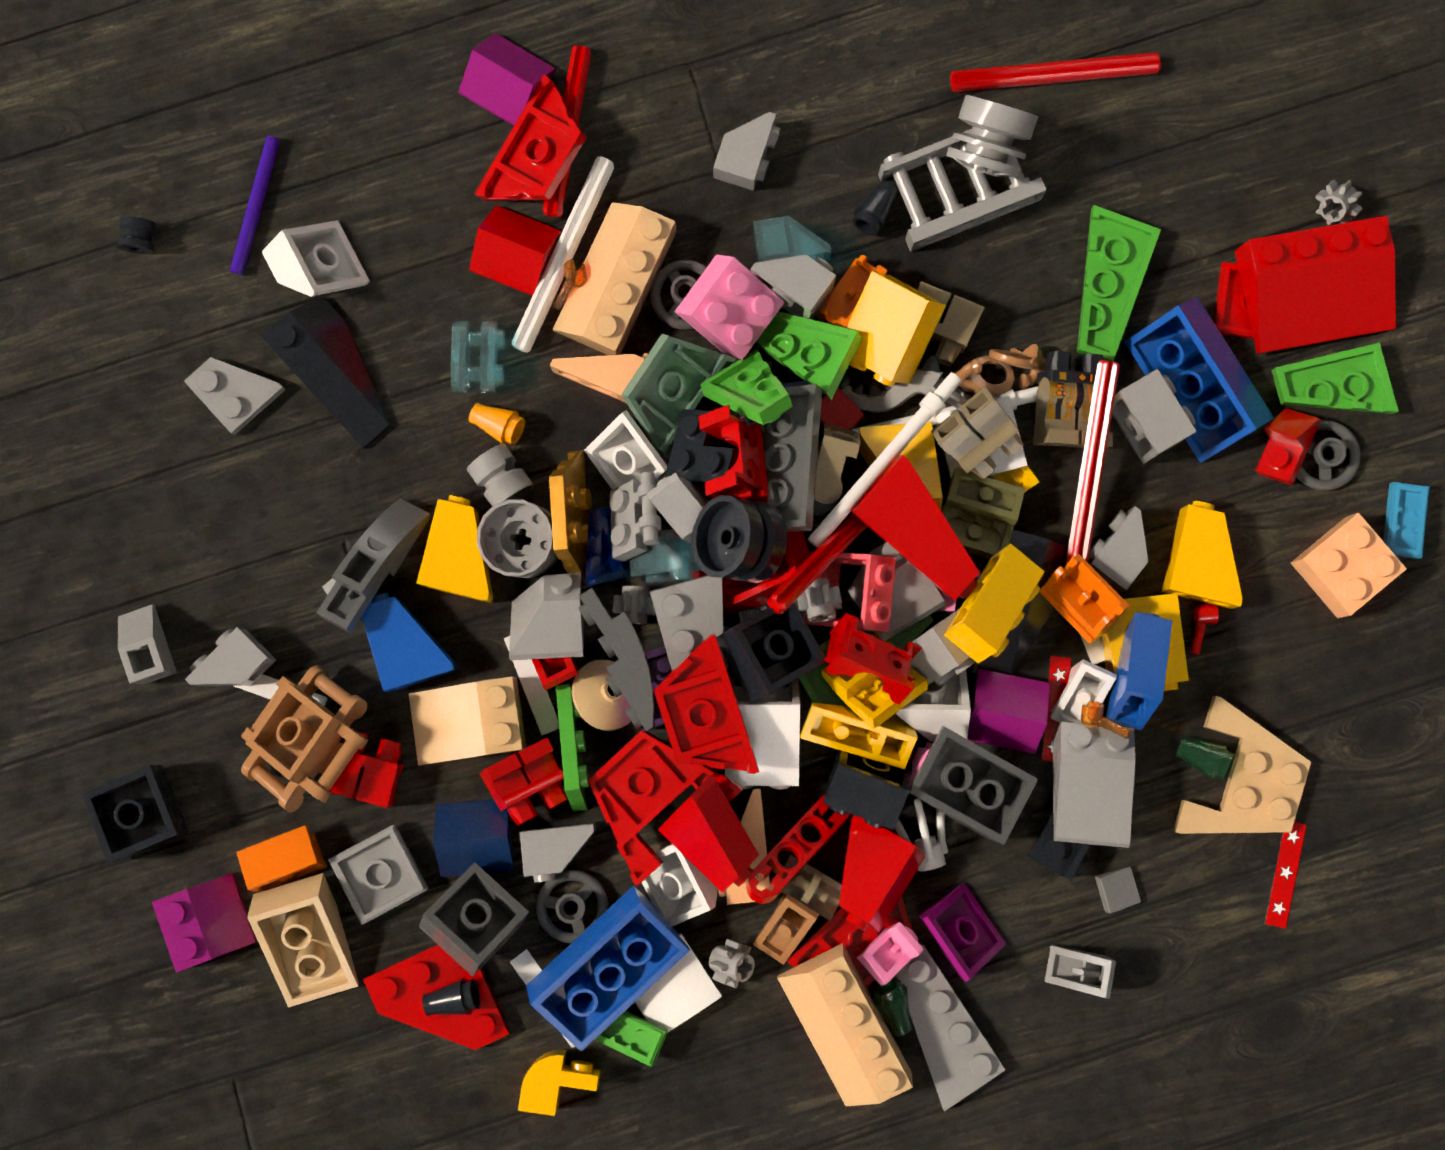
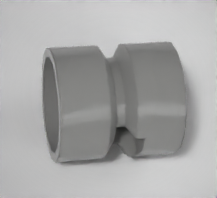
M505 443L489 449L476 458L466 469L478 487L486 488L484 496L492 507L506 500H519L534 486L522 468L514 467L517 460Z

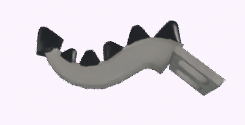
M931 355L927 358L921 369H916L910 384L895 382L893 387L884 384L885 391H882L876 383L870 385L868 393L863 394V385L859 383L852 388L850 386L851 376L845 373L838 388L860 410L880 413L899 407L917 393L927 395L929 392L933 393L945 379L941 377L943 372H941L938 358L935 355ZM957 387L946 402L961 411L960 407L972 396Z

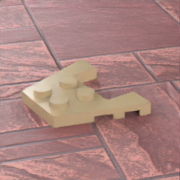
M1212 696L1203 727L1239 738L1235 757L1219 810L1182 800L1173 832L1180 834L1291 832L1311 762L1226 700L1218 696Z

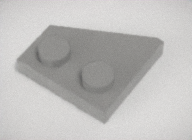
M211 357L184 380L189 388L233 435H236L286 390L280 383Z

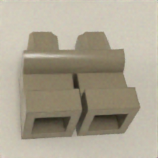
M922 281L918 287L919 291L947 305L951 293ZM954 295L943 323L940 324L939 319L930 339L939 343L935 354L939 363L950 367L959 353H963L984 310L983 306Z
M986 386L960 407L966 419L956 410L931 431L939 446L948 455L950 454L966 473L972 471L982 479L991 474L997 466L989 456L1000 447L1007 456L1018 452L1024 445L1017 433L1019 430Z

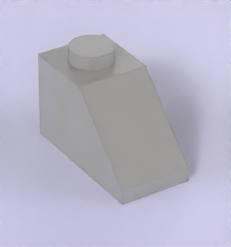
M596 823L521 831L520 842L524 877L533 876L534 882L556 880L555 873H561L565 870L596 831Z

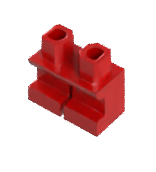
M357 731L367 739L369 738L370 734ZM381 738L376 756L364 753L366 745L362 750H357L330 789L332 793L356 798V800L385 808L394 807L397 795L396 788L404 764L399 763L402 743Z
M548 737L487 767L479 773L499 810L507 809L517 825L537 816L529 799L530 796L539 792L547 810L567 800L561 780L564 779L563 771L558 768L551 753L554 750Z

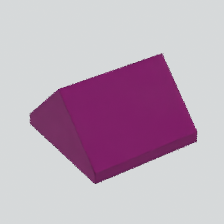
M495 33L472 49L458 92L460 95L514 126L542 76L545 75L551 79L556 69Z
M977 668L970 701L971 713L967 739L973 742L1035 754L1047 725L1050 683Z
M965 883L959 885L917 914L955 971L965 982L970 980L1006 945Z

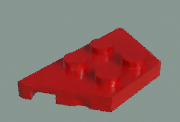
M542 76L475 192V195L485 201L551 200L586 140V135L555 83L549 77Z
M710 634L654 689L676 761L692 765H708L711 768L718 769L728 768L747 771L750 774L759 773V767L716 634Z
M901 896L879 933L870 927H867L865 932L858 929L846 920L848 914L840 907L830 921L826 920L789 956L787 962L796 967L843 943L864 984L868 987L875 978L857 957L886 928L898 922L912 930L903 897Z

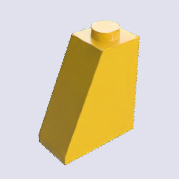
M931 421L925 424L900 455H904L910 461L941 510L943 497L934 435L931 432L933 430ZM906 424L859 427V452L869 467Z
M449 495L448 501L438 499L417 584L492 603L493 591L488 565L481 558L477 546V528L480 524L478 511L474 507L469 506L470 500Z
M1193 501L1192 505L1188 504L1180 509L1161 592L1168 594L1177 593L1180 597L1229 609L1241 607L1243 599L1225 513L1214 511L1215 506L1213 504Z

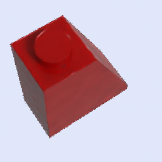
M710 775L658 830L723 893L732 883L739 887L754 872L750 865L759 854L718 782Z
M855 815L851 819L839 906L848 914L846 920L864 932L867 927H870L879 933L925 856L916 845L885 828L873 827L866 823L863 818Z

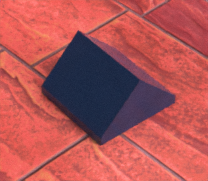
M494 799L436 804L433 844L441 877L461 876L474 862L487 874L515 871L511 816L507 809L500 811Z

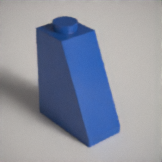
M388 593L373 597L361 617L384 692L396 691L459 671L454 660L400 599L396 597L389 598Z
M1136 612L1125 630L1116 670L1117 677L1113 683L1105 722L1142 730L1163 700L1172 620L1160 618L1153 613Z

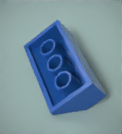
M1198 297L1176 306L1125 341L1126 346L1145 376L1156 369L1159 370L1161 375H1167L1175 387L1176 393L1174 396L1181 407L1183 405L1186 406L1195 419L1193 426L1196 432L1186 438V441L1200 463L1274 419Z
M633 885L526 985L530 1005L574 1046L583 1051L684 957L690 949L659 909Z

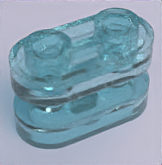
M453 321L451 342L452 392H468L469 382H480L482 393H496L497 387L504 385V364H498L499 350H505V329H499L497 321H482L481 332H470L469 321ZM470 346H480V367H470Z

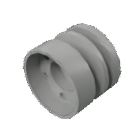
M965 95L958 118L973 127L971 133H953L952 138L967 142L965 151L949 147L946 156L954 158L966 168L992 176L1019 177L1022 168L1006 163L1009 155L1025 160L1026 154L1013 147L1012 144L1014 139L1031 140L1038 116L999 103Z
M506 500L495 504L483 515L477 528V546L481 558L492 570L505 576L534 578L547 573L557 563L559 558L553 550L552 518L549 510L525 500ZM526 534L527 537L531 538V543L522 547V544L517 542V538Z

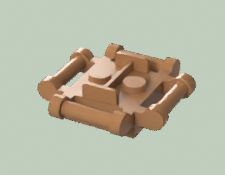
M318 665L311 667L299 684L286 676H282L276 684L279 688L251 728L247 727L241 735L247 741L245 744L252 749L242 765V774L251 781L256 780L279 799V805L287 812H294L302 805L305 791L326 803L332 794L330 789L358 749L362 750L369 741L350 727L355 719H359L366 712L367 702L358 695L349 694L331 680L328 672ZM320 689L342 706L336 715L312 697L316 690ZM342 737L346 740L344 744L340 742ZM266 762L290 780L287 786L266 770ZM318 772L322 773L323 775L318 782L314 780Z

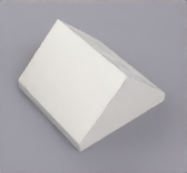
M627 410L622 412L584 450L612 490L631 480L641 482L640 475L643 472H654L656 485L665 477L667 465Z

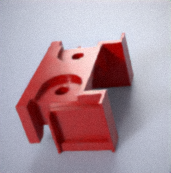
M729 404L698 416L700 430L721 440L725 439L726 442L739 448L738 458L734 466L726 471L725 475L705 482L706 496L710 495L715 498L719 495H726L756 501L768 498L761 424L755 421L745 424L744 417L739 419L730 414Z
M845 613L829 632L830 641L824 661L830 664L827 666L826 672L832 675L846 674L850 677L858 673L874 674L884 683L882 691L889 694L892 702L900 705L914 690L915 683L912 682L914 678L909 676L911 661L922 647L909 642L903 649L897 648L858 630L859 618Z

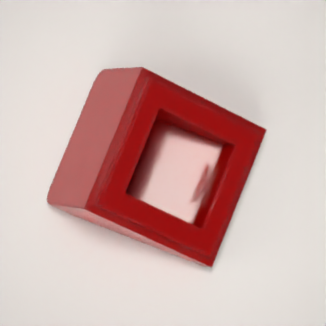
M837 388L832 400L825 396L821 401L820 425L822 427L825 423L852 430L865 417L862 411L839 388Z

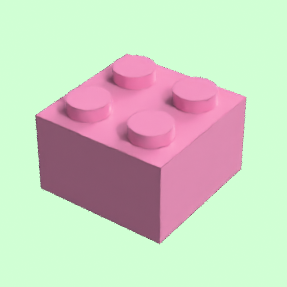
M716 254L677 307L675 313L723 354L743 360L782 307L784 301L736 258Z

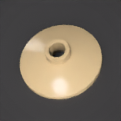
M595 660L584 665L578 671L579 674L574 677L571 691L572 700L578 714L592 727L604 731L618 730L631 722L625 712L631 706L623 694L619 697H614L608 692L607 688L609 685L605 678L611 674L606 667L614 662L610 660Z

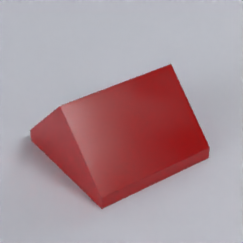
M496 205L478 227L469 271L533 296L562 231Z

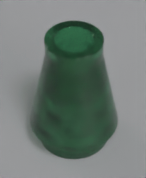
M1183 736L1175 757L1184 760L1212 780L1214 777L1223 780L1234 753L1227 751V746L1192 740Z
M892 978L883 986L877 982L873 987V1003L889 1026L892 1035L902 1036L907 1034L912 1029L907 987L898 978Z

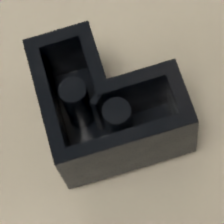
M682 409L665 477L677 473L706 492L705 482L725 475V472L730 470L736 463L739 451L730 448L731 443L726 442L725 439L721 440L700 430L698 416L710 411Z

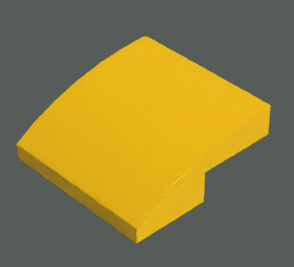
M876 632L871 635L880 639ZM827 667L821 670L823 678L835 693L873 729L928 689L927 679L913 668H910L909 676L914 678L912 681L915 683L914 690L899 705L892 702L888 693L882 691L884 683L874 674L858 673L850 677L846 674L832 675L826 672Z

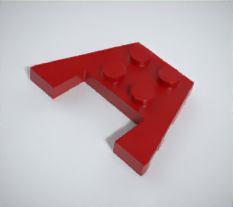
M645 729L641 730L588 779L607 824L609 823L618 842L619 852L625 858L631 872V879L636 886L663 863L662 859L639 835V832L687 787L693 785L697 789L711 775L718 782L728 802L744 789L741 784L707 765L678 763L671 744L647 732Z

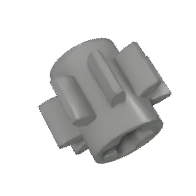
M1332 180L1326 186V190H1321L1315 197L1321 202L1316 214H1321L1327 220V225L1340 221V223L1350 222L1352 220L1351 216H1357L1363 209L1357 204L1362 192H1357L1351 186L1350 180L1341 185Z
M823 578L816 579L796 600L797 608L801 615L807 614L810 623L831 621L836 617L835 610L842 609L839 586L831 588L829 580Z
M622 586V595H614L613 612L616 614L625 612L632 624H647L648 615L656 616L652 598L649 597V588Z
M726 939L725 945L715 947L709 958V966L715 972L712 979L733 988H737L738 981H747L753 974L755 967L753 957L748 955L751 947L731 939Z

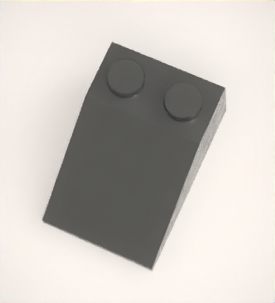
M942 726L910 786L909 793L989 840L1004 845L1038 779Z

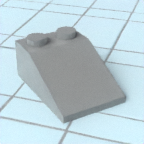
M1060 722L1053 740L1054 841L1129 848L1135 776V736L1133 728Z

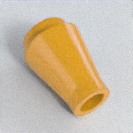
M476 403L469 414L470 423L477 425L501 444H516L525 427V419L519 417V413L516 411Z

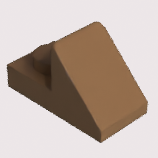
M789 894L783 895L774 913L757 935L753 945L784 965L819 914Z

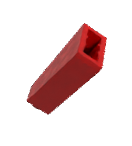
M899 455L851 512L950 599L955 601L959 596L964 599L977 586L978 582L975 578L980 572L910 461L904 455Z

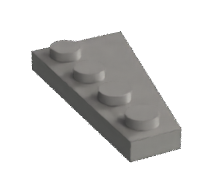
M706 575L650 591L672 671L710 634L715 633L717 637L723 633L722 578Z
M920 944L924 951L919 956L912 958L896 974V978L938 1093L942 1109L946 1111L1004 1072L1005 1068L924 945Z

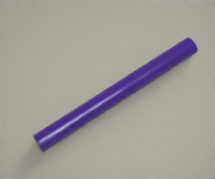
M266 136L229 271L236 275L243 276L280 144V140L275 137Z

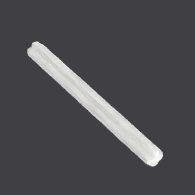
M601 156L595 159L514 335L512 345L517 350L528 353L534 344L613 172L614 165L609 159Z

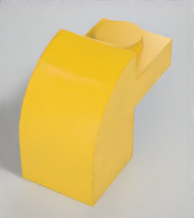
M567 1050L547 1052L532 1064L524 1077L518 1111L555 1116L559 1106L561 1086L597 1091L601 1070L593 1069L594 1064L585 1061H572L571 1066L565 1065Z

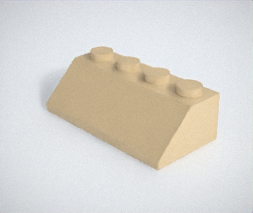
M612 202L554 325L553 331L606 355H620L651 289L653 280L658 274L677 233L675 221L642 206Z
M843 943L777 976L845 1106L880 1104L913 1088L911 1070Z

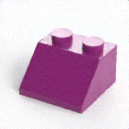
M233 873L152 902L176 973L257 942L254 931L248 921V914Z

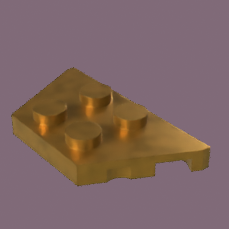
M571 451L567 453L568 461H561L557 466V470L553 471L549 476L553 550L557 557L561 559L568 574L581 573L583 589L593 588L590 546L594 543V531L588 521V510L592 507V497L590 490L586 488L584 451Z

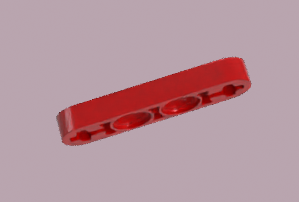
M824 794L753 869L754 872L746 882V891L751 900L760 904L772 902L843 826L850 814L843 815L835 812L825 823L822 818L826 814L829 805L823 803ZM805 826L817 828L820 832V840L817 842L806 841L802 837L801 829ZM781 851L792 852L797 858V865L791 868L782 866L778 861V854ZM773 870L776 876L773 878L769 889L758 890V882L764 881Z

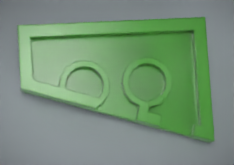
M778 311L757 339L755 345L808 384H817L822 388V394L832 400L862 337L856 330Z
M1380 343L1292 363L1271 370L1281 405L1387 414L1399 412Z
M757 349L747 354L743 360L739 359L700 384L705 397L723 406L729 404L731 410L761 425L776 421L782 413L793 407L788 392L778 378L773 376L766 361L762 360L761 354Z
M557 685L556 696L565 793L573 812L586 811L588 809L585 787H589L587 765H582L581 752H586L584 731L578 730L577 718L581 716L578 714L572 700L571 685Z

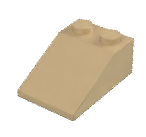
M516 677L484 680L409 694L418 766L514 752L527 748Z
M323 873L253 894L247 918L288 1007L358 987L359 981L338 907Z

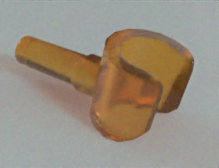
M568 260L564 264L566 281L553 303L554 308L560 310L570 292L574 288H579L586 284L587 273L585 264L578 271H575L574 260Z
M1089 701L1087 705H1082L1081 722L1083 725L1094 728L1102 727L1124 739H1128L1131 731L1103 717L1104 704Z

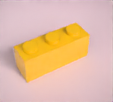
M1009 544L990 558L977 580V586L965 599L944 636L977 663L991 655L994 658L999 656L1009 643V640L1006 638L1009 631L1016 628L1024 618L1023 607L1038 594L1040 587L1037 584L1045 571L1016 547Z

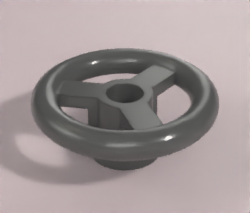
M679 260L668 264L656 275L650 290V300L654 312L665 324L681 330L694 329L685 320L679 319L680 316L675 313V310L684 299L679 295V292L685 288L691 290L697 281L688 275L681 276L679 271H693L702 275L707 268L705 265L692 260ZM668 277L672 282L671 295L674 300L669 313L664 308L661 300V289Z
M1321 420L1317 431H1330L1339 435L1342 439L1339 440L1331 437L1317 444L1312 441L1307 453L1313 455L1314 461L1319 465V479L1309 475L1302 465L1296 477L1312 489L1331 491L1343 487L1352 480L1359 468L1361 453L1357 439L1348 428L1335 421ZM1323 449H1327L1330 452V460L1323 457ZM1346 449H1348L1349 463L1346 470L1337 478L1331 479V468L1344 461Z
M565 870L561 873H556V880L546 881L542 885L536 900V914L541 927L549 936L563 943H572L586 930L582 920L586 911L585 900L593 892L597 898L598 910L591 925L609 909L608 897L602 884L594 876L580 870ZM578 881L584 883V886L577 893H567L560 898L549 896L552 890L563 882ZM571 900L577 903L578 911L571 914L566 911L565 904L567 901ZM547 907L556 909L558 918L565 923H571L574 932H565L557 928L548 916Z

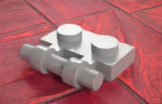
M643 472L640 475L641 482L631 480L610 491L612 559L626 561L647 551V545L658 544L661 517L657 515V508L647 496V493L657 486L654 472Z

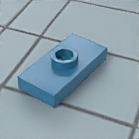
M1399 482L1389 483L1383 542L1395 556L1413 559L1422 558L1429 486Z

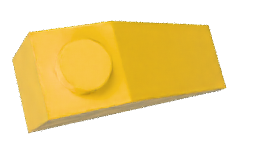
M812 703L800 733L801 739L904 770L918 738L916 730L896 714L873 729L848 706Z

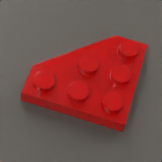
M438 944L363 979L378 1014L468 1048L477 1050L510 1034L508 1025L483 969L481 968L472 977ZM463 977L467 980L474 979L477 982L481 995V1005L479 1009L473 1010L471 1015L427 1016L425 1014L422 1004L423 994L433 992Z

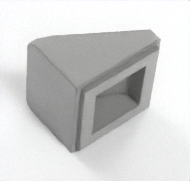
M1130 866L1095 876L1105 912L1110 914L1141 902Z

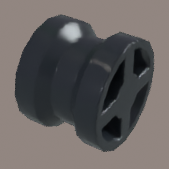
M121 217L119 226L122 229V236L117 240V248L137 254L153 253L154 244L151 241V236L156 232L157 224L151 220L139 217Z

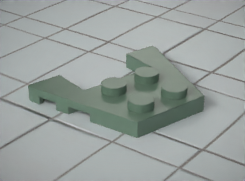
M661 334L621 395L657 453L668 466L682 409L694 410L704 396L700 384L739 359Z

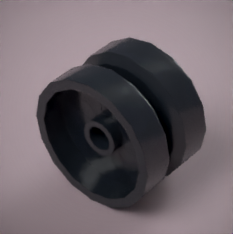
M719 495L707 502L699 512L694 524L692 535L694 559L700 569L710 577L750 583L765 581L771 578L778 570L786 553L788 535L785 520L779 510L769 503L746 500L736 496Z

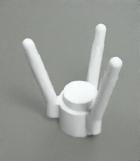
M915 799L914 805L922 838L915 840L914 843L925 856L918 871L942 867L946 865L944 854L948 853L945 841V814L936 809V840V836L929 835L921 800ZM898 819L894 827L899 837L911 843L902 823Z

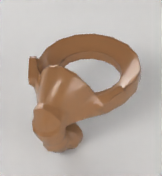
M1037 344L1030 345L1023 352L1015 348L1010 349V351L990 349L989 357L993 360L1016 367L1031 369L1029 375H1020L1018 379V387L1020 389L1033 386L1037 382V373L1045 372L1046 359L1043 357L1041 348Z
M989 356L973 359L955 373L962 380L959 387L963 391L976 394L986 386L993 396H999L1010 390L1015 379L1014 371L1010 365L993 360ZM985 364L1000 366L1006 373V380L1001 384L986 382L980 375L982 366Z

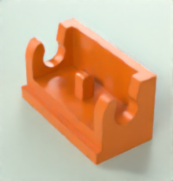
M860 255L846 271L815 317L824 323L847 328L871 272L874 271L887 275L888 270L881 265H878L876 268L867 262L868 258L865 255Z
M1079 553L1071 558L1064 569L1060 566L1039 591L1089 644L1110 631L1130 607Z
M306 825L236 852L247 889L254 893L282 886L327 868L315 833L311 834Z

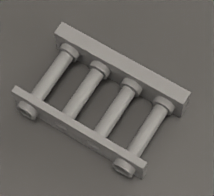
M969 129L962 133H971L972 129ZM952 137L904 155L903 152L892 154L883 160L884 164H881L878 173L880 181L894 177L913 222L911 224L912 229L908 230L905 238L910 252L1040 201L1046 192L1042 178L1030 181L1029 177H1024L1021 170L1019 177L1009 176L1012 183L1009 186L1010 190L997 194L996 190L992 191L985 173L967 168L979 197L976 199L977 203L964 207L963 204H959L940 160L941 157L947 155L949 147L965 151L967 142ZM1009 155L1006 164L1021 168L1017 158ZM924 164L928 166L946 209L943 212L944 216L934 220L926 217L907 171Z

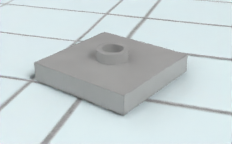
M396 824L328 859L361 925L429 889Z

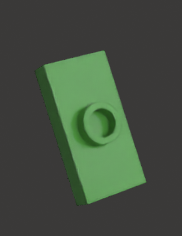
M624 1011L594 1040L652 1067L655 1065L668 1030L628 1011Z

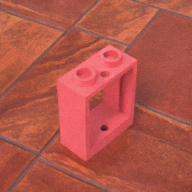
M841 553L817 579H828L832 588L839 586L841 565L866 566L861 620L858 621L857 629L889 632L896 558L872 554ZM807 614L802 615L807 625L834 627L841 619L835 617L833 620L824 623H810Z

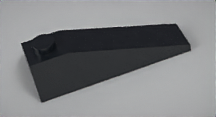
M324 297L289 311L261 335L363 449L391 426L366 370L363 358L352 337L349 325Z
M1016 530L1012 531L1010 544L1045 571L1037 584L1041 589L1060 566L1063 569L1065 568L1068 548L1046 538ZM1038 592L1034 599L1023 607L1022 612L1025 615L1016 628L1009 631L1006 636L1009 643L1004 651L995 658L991 655L980 663L975 661L971 673L976 674L977 668L1012 675L1055 610L1054 606Z

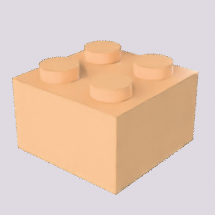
M1359 513L1345 517L1291 562L1293 567L1337 618L1354 614L1406 570V567Z

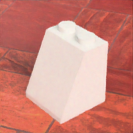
M729 676L759 767V773L750 774L747 771L725 768V776L741 784L744 789H750L754 786H770L773 789L781 790L787 789L790 786H799L800 697L798 678L790 682L788 688L781 687L751 704L743 688L735 685V676Z

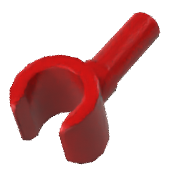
M1198 605L1194 609L1193 617L1196 631L1191 648V653L1200 655L1206 624L1218 623L1219 613L1216 605Z

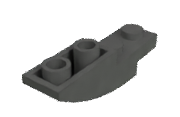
M401 498L386 509L363 533L334 572L332 578L336 582L316 613L326 621L351 633L387 575H395L431 518V514Z
M591 588L579 596L584 604L578 607L589 626L595 623L598 625L604 635L598 640L609 658L616 654L619 659L606 667L611 675L605 678L616 697L623 694L631 707L626 709L625 712L635 728L638 729L643 726L648 732L655 725V697L651 671L644 648L627 614L623 612L612 619L595 591Z

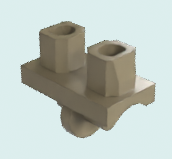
M790 854L784 867L791 868L796 866L797 858ZM807 864L786 886L782 893L785 895L789 894L830 921L839 905L842 884Z

